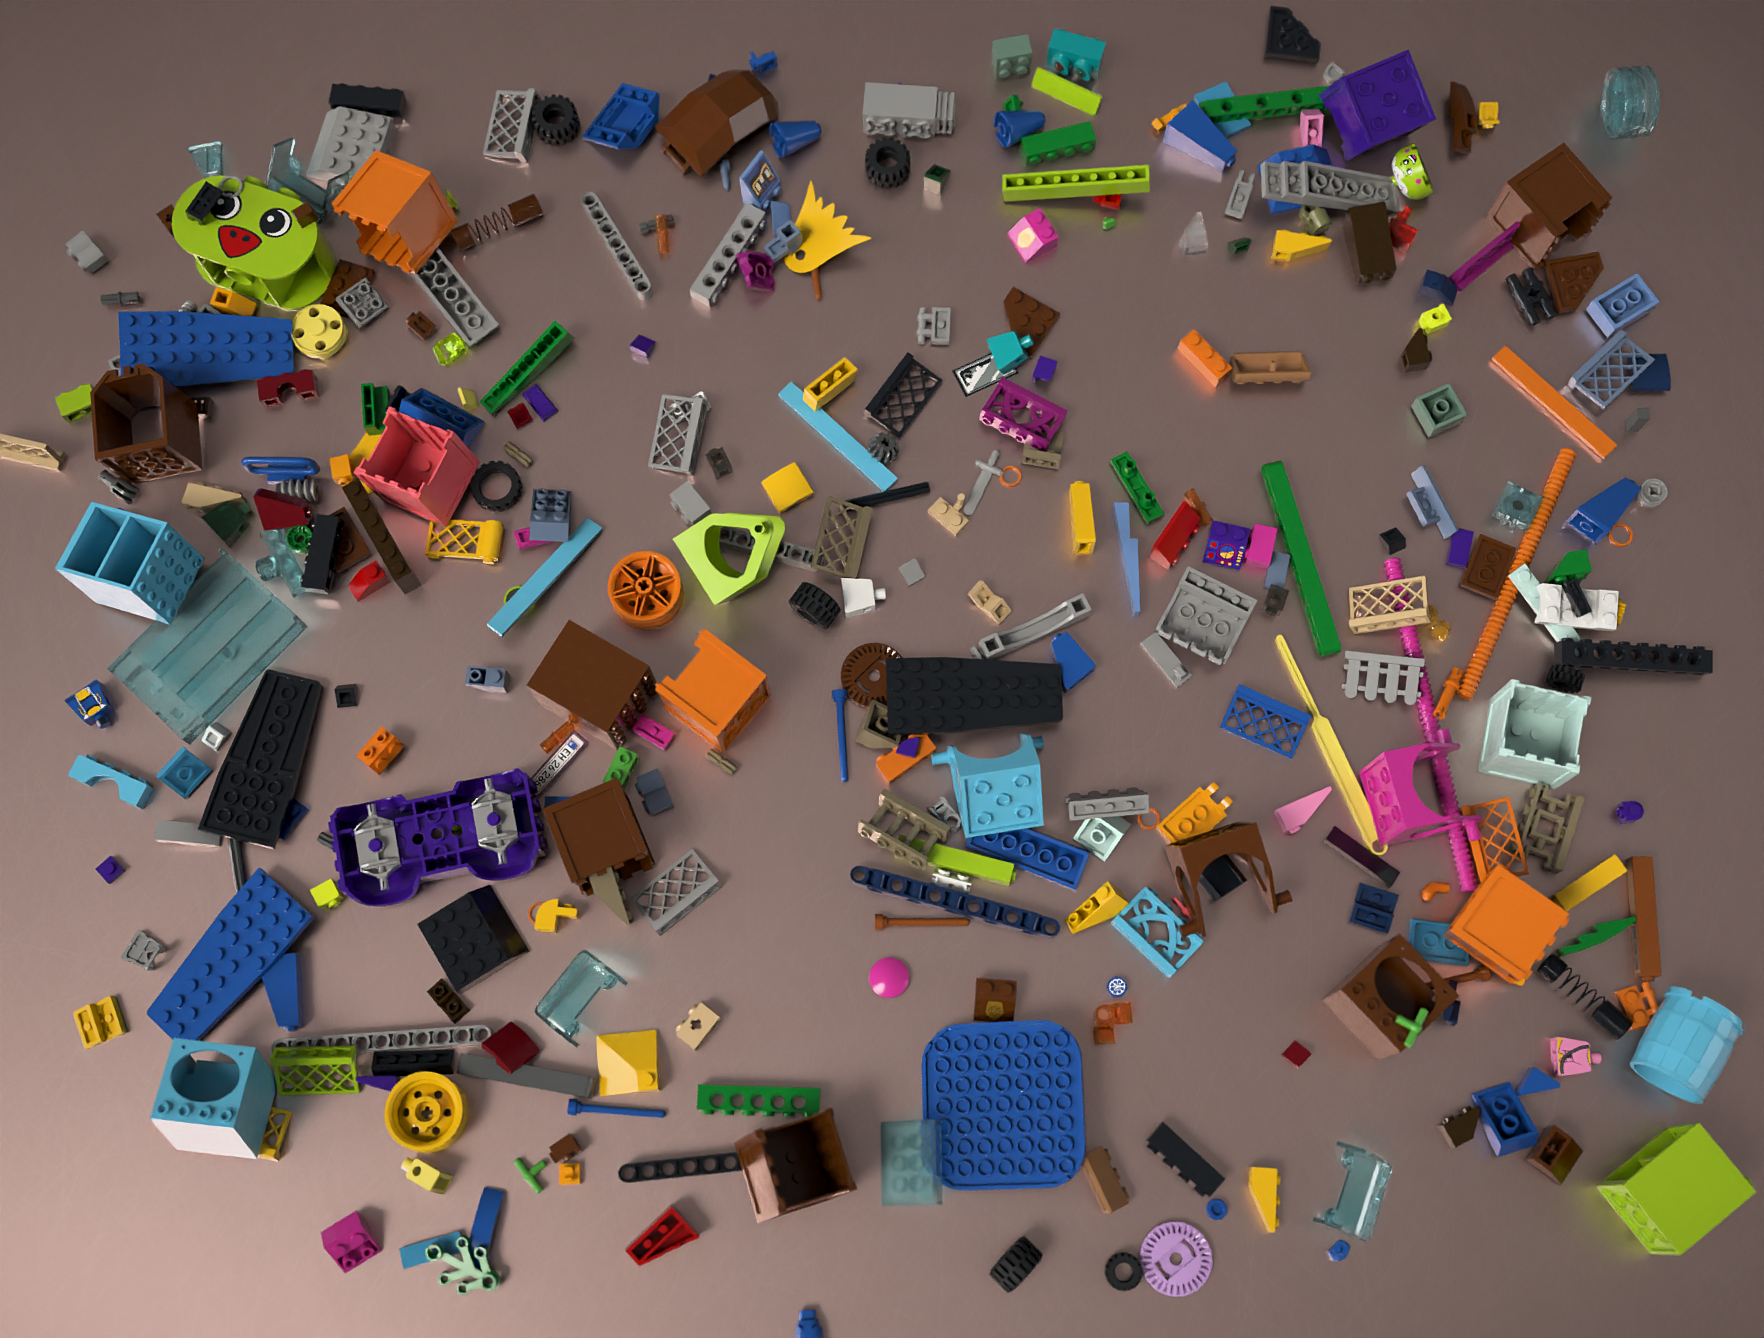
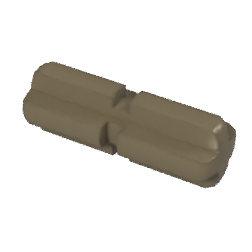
M509 441L504 445V450L514 458H517L524 466L529 467L532 464V457L521 451L512 442Z
M710 749L706 757L717 766L720 765V768L730 775H733L737 770V766L727 758L724 759L714 749Z

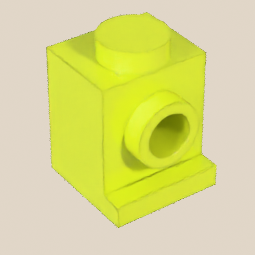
M1441 304L1439 307L1422 313L1419 323L1428 335L1447 327L1452 318L1444 304Z

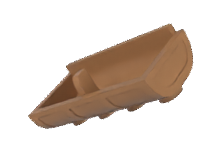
M1301 351L1234 353V357H1230L1231 377L1233 382L1237 384H1246L1247 382H1255L1257 384L1265 382L1283 383L1284 381L1300 383L1302 381H1309L1311 371L1305 355H1301Z

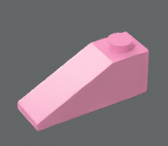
M1331 786L1278 808L1274 814L1283 833L1290 832L1294 834L1302 830L1301 826L1306 823L1331 792Z

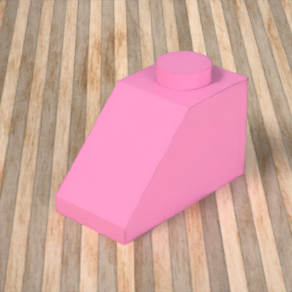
M1319 109L1301 110L1300 133L1302 147L1313 144L1322 147L1323 114Z

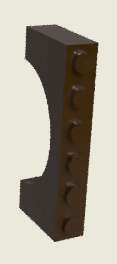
M359 478L343 486L342 489L399 588L406 595L422 586L385 525L370 493Z

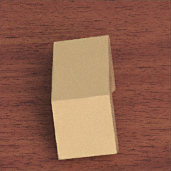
M981 580L968 592L969 597L976 606L998 624L1012 611L1003 598L994 595Z

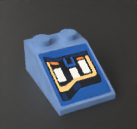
M760 150L739 179L743 204L749 203L764 211L769 209L771 201L781 193L782 187L780 177L765 153Z

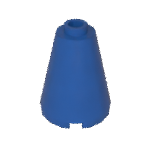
M1039 110L999 111L994 116V128L997 127L998 129L996 137L1003 147H1010L1021 141V137L1029 136L1040 130L1046 122L1045 115Z
M780 121L771 123L769 128L770 138L774 137L775 143H772V146L779 158H785L819 139L822 133L820 124L815 121Z

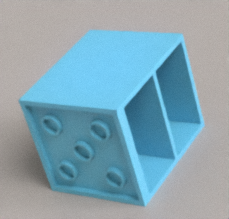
M91 502L55 569L96 603L171 624L205 558L167 522Z

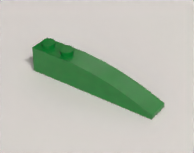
M554 321L479 402L491 414H495L534 381L567 347L574 337L557 321Z

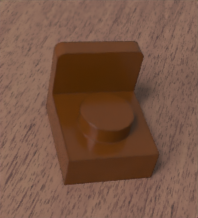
M420 311L416 314L412 312L406 319L408 323L405 327L410 328L422 340L436 327Z

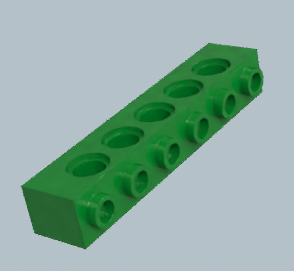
M698 1085L697 1110L702 1111L703 1115H714V1111H722V1115H734V1112H742V1116H754V1112H763L762 1116L774 1117L775 1113H783V1117H795V1113L803 1114V1117L807 1118L820 1112L821 1089ZM716 1095H722L724 1098V1102L720 1106H715L713 1103ZM737 1095L744 1097V1103L739 1107L733 1103ZM757 1096L764 1097V1104L761 1107L754 1106L753 1101ZM778 1096L785 1099L784 1105L780 1108L774 1106V1099ZM797 1097L805 1099V1105L802 1108L794 1106V1100Z

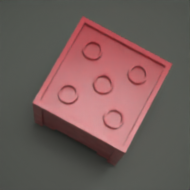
M389 406L383 424L386 426L368 461L363 458L359 467H356L354 474L383 502L446 527L478 468L480 460L455 432L448 429L447 431L402 414Z

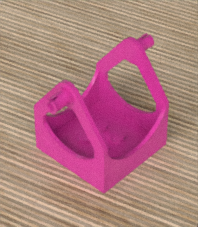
M1449 728L1437 731L1440 743H1426L1384 751L1359 771L1380 847L1422 839L1460 827L1466 828L1469 842L1482 839L1477 825L1482 820L1481 815L1449 817L1438 815L1422 803L1413 785L1412 770L1415 763L1451 753L1461 748L1459 743H1453ZM1422 750L1433 751V752H1430V753H1427V754L1418 756V754H1419ZM1453 823L1427 832L1415 833L1430 826Z

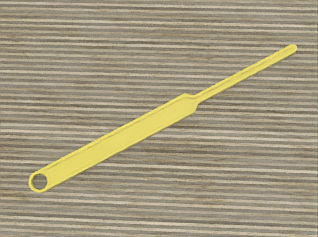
M1278 635L1275 641L1313 719L1311 724L1313 733L1368 849L1373 854L1381 856L1387 851L1388 845L1384 846V850L1381 853L1375 852L1372 848L1373 842L1378 841L1369 804L1329 720L1320 715L1283 636Z

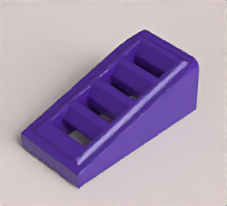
M400 1076L356 1077V1082L390 1092L401 1080Z

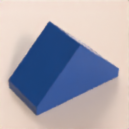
M1532 1067L1527 1070L1515 1092L1517 1096L1561 1087L1560 1083L1539 1069Z

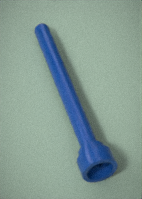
M837 689L832 691V699L836 703L840 776L842 782H847L848 763L844 715L847 690Z
M569 1099L567 1114L572 1116L581 1114V1112L663 1118L666 1115L664 1110L582 1104L578 1099Z

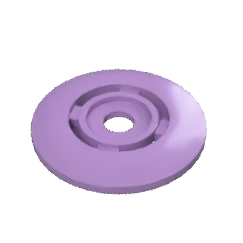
M1167 1222L1155 1227L1145 1237L1140 1249L1139 1258L1144 1277L1154 1289L1165 1295L1178 1297L1194 1293L1204 1285L1211 1272L1212 1253L1207 1240L1200 1231L1183 1222ZM1182 1240L1187 1241L1191 1245L1196 1257L1192 1256L1189 1248L1182 1244ZM1174 1252L1179 1253L1182 1257V1262L1177 1266L1171 1264L1169 1259L1170 1255ZM1157 1261H1159L1161 1268L1170 1275L1169 1279L1158 1270Z

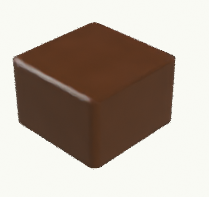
M308 202L291 211L302 229L318 220L317 215Z

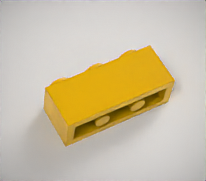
M844 357L804 388L803 401L816 412L856 380L858 369Z

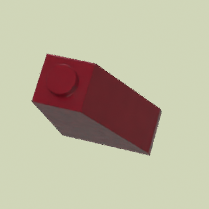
M263 488L258 489L253 496L264 531L308 525L313 517V509L309 506L306 499Z

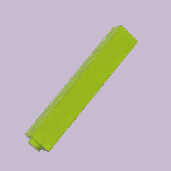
M899 834L898 840L902 842L906 836ZM914 838L909 847L919 852L926 841ZM936 843L926 855L929 858L927 864L929 866L948 869L952 872L963 873L1005 886H1009L1010 881L1014 882L1017 870H1013V863Z

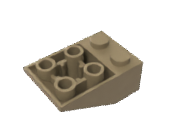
M612 867L606 869L607 874L600 877L597 876V873L590 875L589 878L594 893L627 925L630 924L629 920L632 919L629 907L625 908L623 904L626 897L623 888L619 889L617 882L620 881L617 869L613 870Z

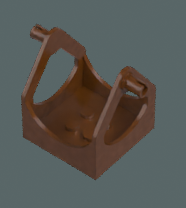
M1235 822L1164 846L1179 893L1193 921L1178 926L1182 938L1195 933L1199 934L1201 938L1206 936L1200 897L1197 890L1198 881L1203 870L1210 862L1228 853H1234L1247 862L1272 914L1277 913L1278 906L1292 902L1289 890L1275 894L1271 866L1256 822ZM1252 856L1260 860L1264 865L1266 886L1253 862ZM1184 874L1190 884L1194 908L1182 884Z

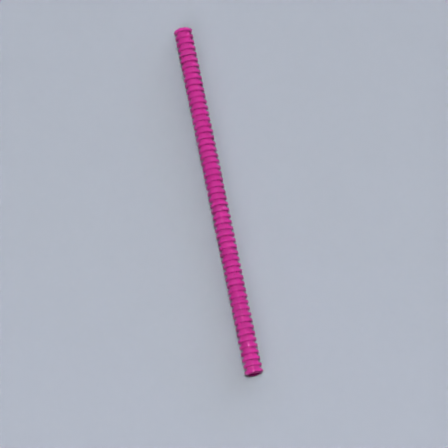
M1391 558L1384 562V565L1387 566L1385 570L1388 572L1386 574L1389 577L1388 582L1405 579V576L1402 575L1404 571L1401 569L1403 566L1400 564V558ZM1396 586L1391 592L1398 596L1404 588ZM1407 592L1401 598L1406 603L1410 601V598H1408L1409 593ZM1398 602L1394 609L1399 612L1405 605ZM1417 626L1399 627L1401 628L1400 633L1403 634L1401 638L1404 639L1402 642L1405 645L1404 650L1407 651L1405 655L1411 658L1423 659L1424 655H1421L1423 650L1420 649L1421 643H1419L1420 638L1417 637L1419 633L1416 632ZM1425 666V668H1420V672H1423L1424 675L1423 678L1419 677L1418 692H1421V697H1417L1416 702H1419L1417 706L1420 708V719L1423 720L1421 722L1424 725L1423 731L1426 732L1424 734L1427 737L1426 743H1440L1437 731H1439L1441 726L1438 724L1439 719L1433 715L1436 707H1434L1435 701H1432L1434 696L1431 695V684L1428 683L1430 680L1427 678L1428 672L1425 671L1427 670ZM1444 754L1431 758L1430 760L1433 761L1431 766H1434L1432 770L1435 772L1434 778H1437L1435 783L1438 784L1437 790L1440 791L1438 795L1441 796L1439 800L1442 802L1441 807L1444 808L1442 810L1445 813L1444 817L1462 816L1459 813L1460 807L1457 806L1459 801H1456L1458 797L1455 795L1456 789H1453L1455 785L1452 783L1453 777L1450 776L1452 774L1449 771L1450 765L1447 764L1449 763V760L1446 759L1448 755ZM1464 827L1450 830L1448 837L1451 838L1449 842L1452 843L1451 849L1454 850L1452 855H1455L1453 859L1456 861L1455 867H1458L1456 872L1459 873L1458 879L1461 880L1459 882L1462 885L1461 891L1469 892L1476 890L1479 885H1476L1478 881L1474 877L1476 873H1473V870H1475L1471 865L1473 861H1470L1472 856L1469 855L1470 849L1467 848L1469 843H1466L1467 837L1464 835L1466 831H1463Z

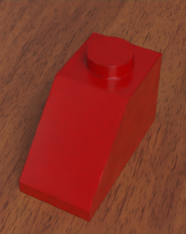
M375 560L360 569L348 587L359 602L391 581L380 564Z

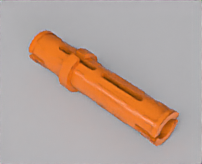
M1458 667L1452 668L1449 678L1444 683V690L1433 712L1435 717L1440 713L1438 719L1446 717L1454 694L1460 688L1459 682L1464 671L1461 669L1458 674Z

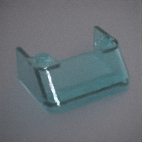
M294 138L274 144L265 183L266 189L278 192L281 187L292 190L300 196L302 203L308 202L318 217V224L325 222L334 210L331 203L347 185L350 173L345 172L329 179L325 190L301 175V163L292 155Z
M582 950L537 1004L535 1014L577 1048L579 1044L572 1039L579 1031L577 1017L601 988L603 990L611 989L616 985L617 980L625 986L628 982L587 950Z
M1337 1141L1336 1145L1345 1150L1341 1158L1344 1168L1348 1170L1336 1209H1328L1323 1215V1220L1313 1217L1312 1221L1351 1238L1368 1242L1372 1237L1390 1179L1391 1164L1366 1149Z

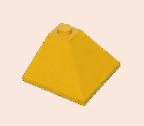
M657 1030L596 1035L600 1097L661 1091Z

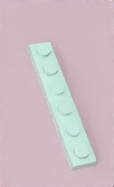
M1523 564L1510 573L1508 577L1537 615L1540 607V594L1537 590V585H1540V583L1527 565ZM1544 624L1556 642L1561 641L1562 638H1573L1576 642L1581 640L1573 627ZM1575 648L1574 653L1579 657V651Z

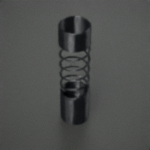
M1555 953L1549 955L1538 967L1537 972L1548 982L1553 983L1562 973L1570 969L1569 975L1558 990L1573 978L1579 976L1578 981L1566 998L1580 986L1587 983L1584 992L1574 1005L1587 994L1595 991L1593 998L1583 1009V1012L1594 1002L1604 998L1602 1004L1591 1015V1019L1605 1032L1610 1034L1613 1039H1620L1631 1028L1633 1021L1609 1000H1605V996L1595 999L1597 995L1596 989L1585 993L1589 983L1583 982L1578 985L1581 978L1580 975H1575L1569 979L1572 968H1567L1568 965Z

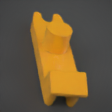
M1187 104L1172 109L1170 113L1160 119L1156 118L1151 122L1158 132L1166 129L1167 123Z

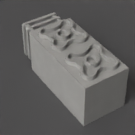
M865 82L863 133L870 135L885 134L887 136L903 135L904 137L918 136L922 138H934L935 133L952 134L956 113L955 92L942 93L938 91V87Z

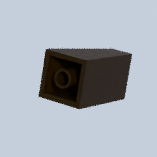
M1385 202L1348 208L1341 225L1356 282L1369 284L1375 280L1381 279L1386 281L1391 279L1397 269Z

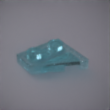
M219 141L187 147L188 152L193 157V161L200 169L199 171L204 178L223 175V145Z

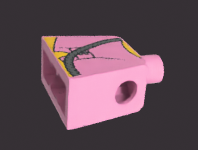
M1563 1037L1551 1038L1553 1077L1590 1072L1591 1064L1601 1063V1053L1590 1051L1589 1042Z

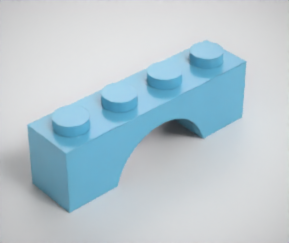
M89 754L86 757L78 755L68 776L91 787L101 780L113 779L119 787V799L143 810L154 788L148 786L149 781L140 777L135 780L131 778V773L122 769L120 772L114 770L115 766L104 762L103 765L97 763L98 759Z

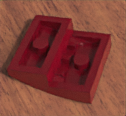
M512 1021L482 1042V1049L495 1057L496 1065L510 1075L540 1053L539 1048L531 1038Z

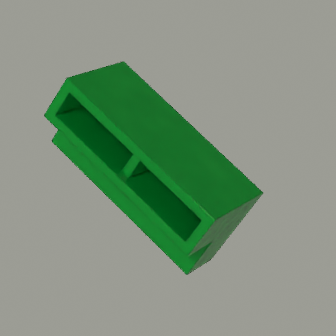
M373 383L361 384L363 427L369 436L380 435L386 428L383 421L387 415L385 408L390 399V390L387 386L375 387Z

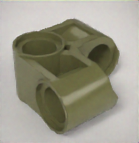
M1302 205L1299 210V217L1306 233L1310 236L1328 231L1332 224L1324 208ZM1305 208L1310 209L1312 212H1307Z

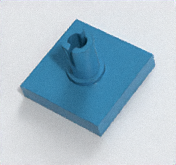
M183 746L160 770L156 777L186 799L212 769Z

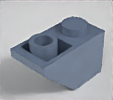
M467 666L465 685L488 692L508 693L510 674L506 669Z

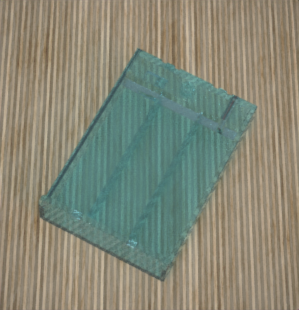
M222 547L218 550L222 556L188 589L185 599L182 601L171 624L156 620L107 668L189 745L308 627Z

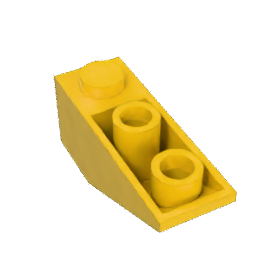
M1277 230L1271 258L1291 261L1328 250L1332 239H1328L1325 236L1316 237L1306 233L1298 234L1288 230Z
M1107 881L1073 911L1065 921L1074 934L1115 917L1129 902L1120 889Z
M1249 1167V1191L1268 1232H1275V1228L1278 1229L1279 1226L1276 1207H1279L1280 1197L1276 1195L1277 1186H1280V1174H1277V1169Z

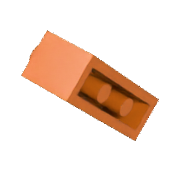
M1195 329L1180 340L1178 350L1215 388L1229 377L1232 367Z
M909 735V739L920 738L915 758L896 754L898 748L896 747L892 748L893 751L889 754L884 753L876 759V768L888 785H891L928 759L931 753H936L937 748L927 735Z

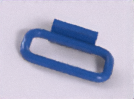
M245 457L241 460L242 466L248 472L267 475V482L269 484H281L282 479H285L287 484H289L290 479H293L294 484H296L297 479H300L301 483L304 484L307 475H316L320 472L317 462L305 457ZM251 464H268V467H256Z

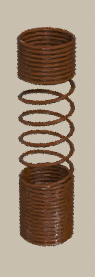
M533 193L528 197L526 196L523 199L521 198L516 202L508 204L513 221L503 207H501V214L504 224L498 215L492 211L496 229L488 217L484 215L483 219L487 233L481 223L475 219L479 238L469 223H464L452 229V235L460 251L475 245L468 226L478 241L482 242L477 222L490 239L485 218L496 234L499 235L494 214L506 231H508L503 211L514 227L542 216L543 211L535 194Z

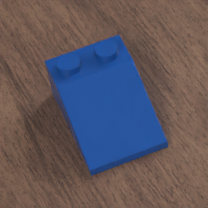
M1510 1082L1472 1094L1475 1106L1480 1109L1479 1116L1487 1138L1497 1157L1536 1145L1539 1132Z

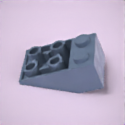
M543 488L533 489L530 540L568 542L571 491L546 490Z

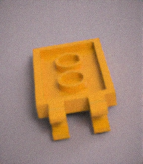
M1213 782L1205 790L1201 787L1195 790L1159 823L1157 828L1171 843L1211 831L1227 816L1224 810L1233 801L1227 796L1217 805L1210 798L1219 788Z

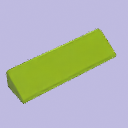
M1037 67L1032 81L1033 88L1095 116L1101 105L1102 97L1041 67Z

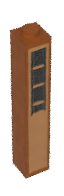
M1632 856L1626 859V869L1628 870L1627 883L1630 917H1636V921L1631 924L1634 978H1642V982L1655 981L1654 978L1661 976L1652 857Z

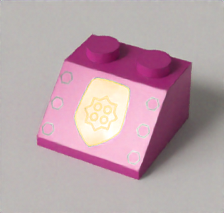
M1041 208L1025 215L1008 232L1009 238L1025 263L1056 248L1058 245L1059 236Z

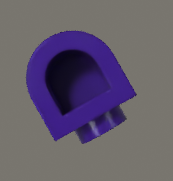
M1637 801L1621 802L1616 808V814L1621 824L1633 823L1644 814L1643 806Z

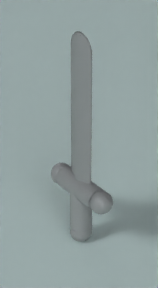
M997 449L991 454L988 463L982 460H976L975 465L982 468V471L963 508V512L966 515L974 513L992 474L997 476L1003 474L1002 469L994 466L1000 455V451Z

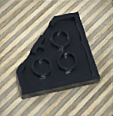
M1270 6L1265 56L1318 63L1321 43L1308 33L1309 30L1292 15L1293 12L1289 8Z

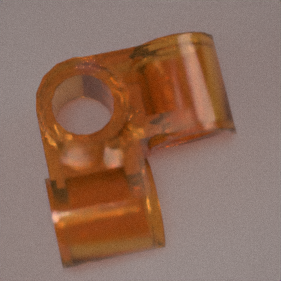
M1131 1002L1101 1005L1094 1010L1095 1045L1116 1043L1114 1039V1023H1133ZM1100 1009L1107 1011L1108 1018L1106 1020H1101L1098 1017Z

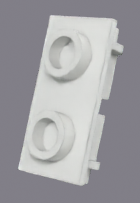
M944 868L934 870L933 875L936 877H932L931 884L948 888L949 884H952V890L969 894L971 887L967 885H971L973 879H970L968 875L958 873V875L952 874L948 869Z

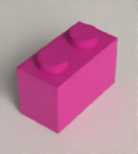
M1254 524L1253 528L1250 529L1248 537L1249 546L1246 547L1243 557L1246 558L1245 565L1268 569L1271 563L1277 528Z

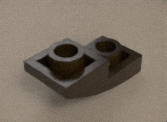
M443 978L427 991L454 1024L470 1011Z

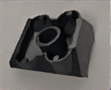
M1225 854L1214 859L1206 866L1198 882L1205 888L1206 895L1216 902L1241 886L1247 879L1229 856Z

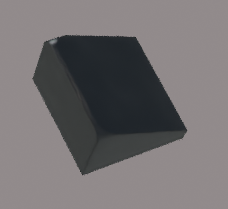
M1396 527L1379 534L1383 545L1390 555L1406 548V538Z
M356 684L338 685L334 689L337 708L357 706Z

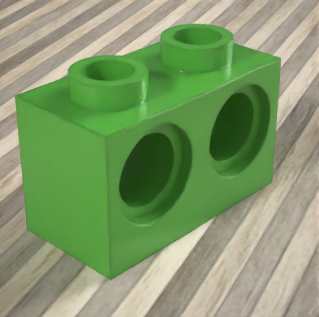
M619 746L603 779V783L618 778L623 788L626 789L640 760L639 756Z

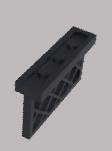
M909 352L906 353L863 412L866 417H871L898 438L902 436L942 382L941 378L913 359L914 356ZM912 365L919 369L920 376H910L909 369ZM924 378H932L936 381V384L933 387L925 388ZM921 379L922 388L913 389L911 380ZM908 380L910 390L900 391V381ZM923 391L924 400L915 402L913 393ZM910 393L912 402L902 403L901 394ZM890 395H898L899 404L889 405L888 397ZM913 406L914 413L904 416L903 407ZM900 407L901 417L891 418L890 408ZM881 409H887L888 418L881 419L876 413ZM902 420L903 428L900 432L893 428L892 421Z

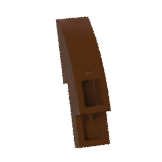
M1453 81L1450 82L1449 117L1454 119L1453 150L1468 154L1471 153L1472 135L1477 134L1475 105L1466 86Z

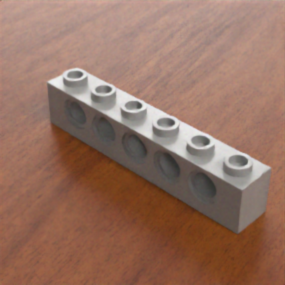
M749 203L745 204L691 286L690 294L692 298L708 307H711L713 302H717L722 288H726L730 280L729 277L732 273H736L739 267L736 254L748 252L750 245L755 244L760 230H764L766 227V212ZM748 225L753 226L752 228H745ZM743 240V242L737 243L736 241ZM728 254L734 255L732 257H726ZM720 268L725 269V270L722 271V272H718V271H717V270L720 269ZM709 283H715L714 286H707Z

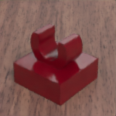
M523 402L507 411L516 428L533 420Z

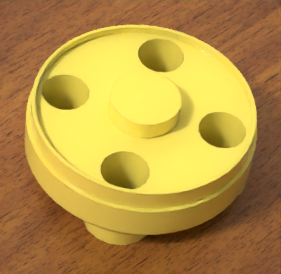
M323 304L305 307L297 313L292 321L291 335L295 345L303 354L312 358L329 359L343 346L348 333L341 315L333 308ZM326 346L324 350H319L321 347Z

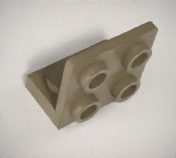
M1042 430L1041 435L1039 433H1034L1042 438H1045L1047 436L1045 430ZM1056 433L1046 452L1039 451L1037 448H1033L1025 443L1021 463L1059 469L1064 433Z

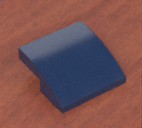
M1649 354L1655 361L1631 383L1632 391H1670L1671 379L1667 355ZM1632 357L1627 358L1628 364L1633 365ZM1636 357V365H1644L1647 362L1642 357ZM1630 369V376H1633V369Z
M1359 882L1349 922L1388 934L1399 895Z

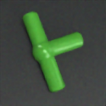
M1421 1008L1415 1022L1401 1015L1397 1016L1396 1023L1410 1029L1404 1043L1406 1047H1413L1418 1034L1422 1031V1025L1427 1017L1428 1010Z
M521 1158L515 1159L514 1164L523 1175V1179L531 1185L536 1193H540L543 1187L534 1176L546 1167V1163L541 1160L531 1169H528Z

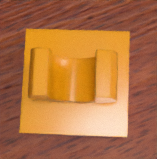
M581 1163L559 1164V1185L581 1184Z

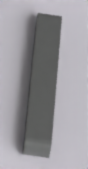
M464 1053L460 1055L456 1072L461 1075L590 1099L593 1098L597 1079L529 1065L521 1066L510 1075L496 1065V1059Z

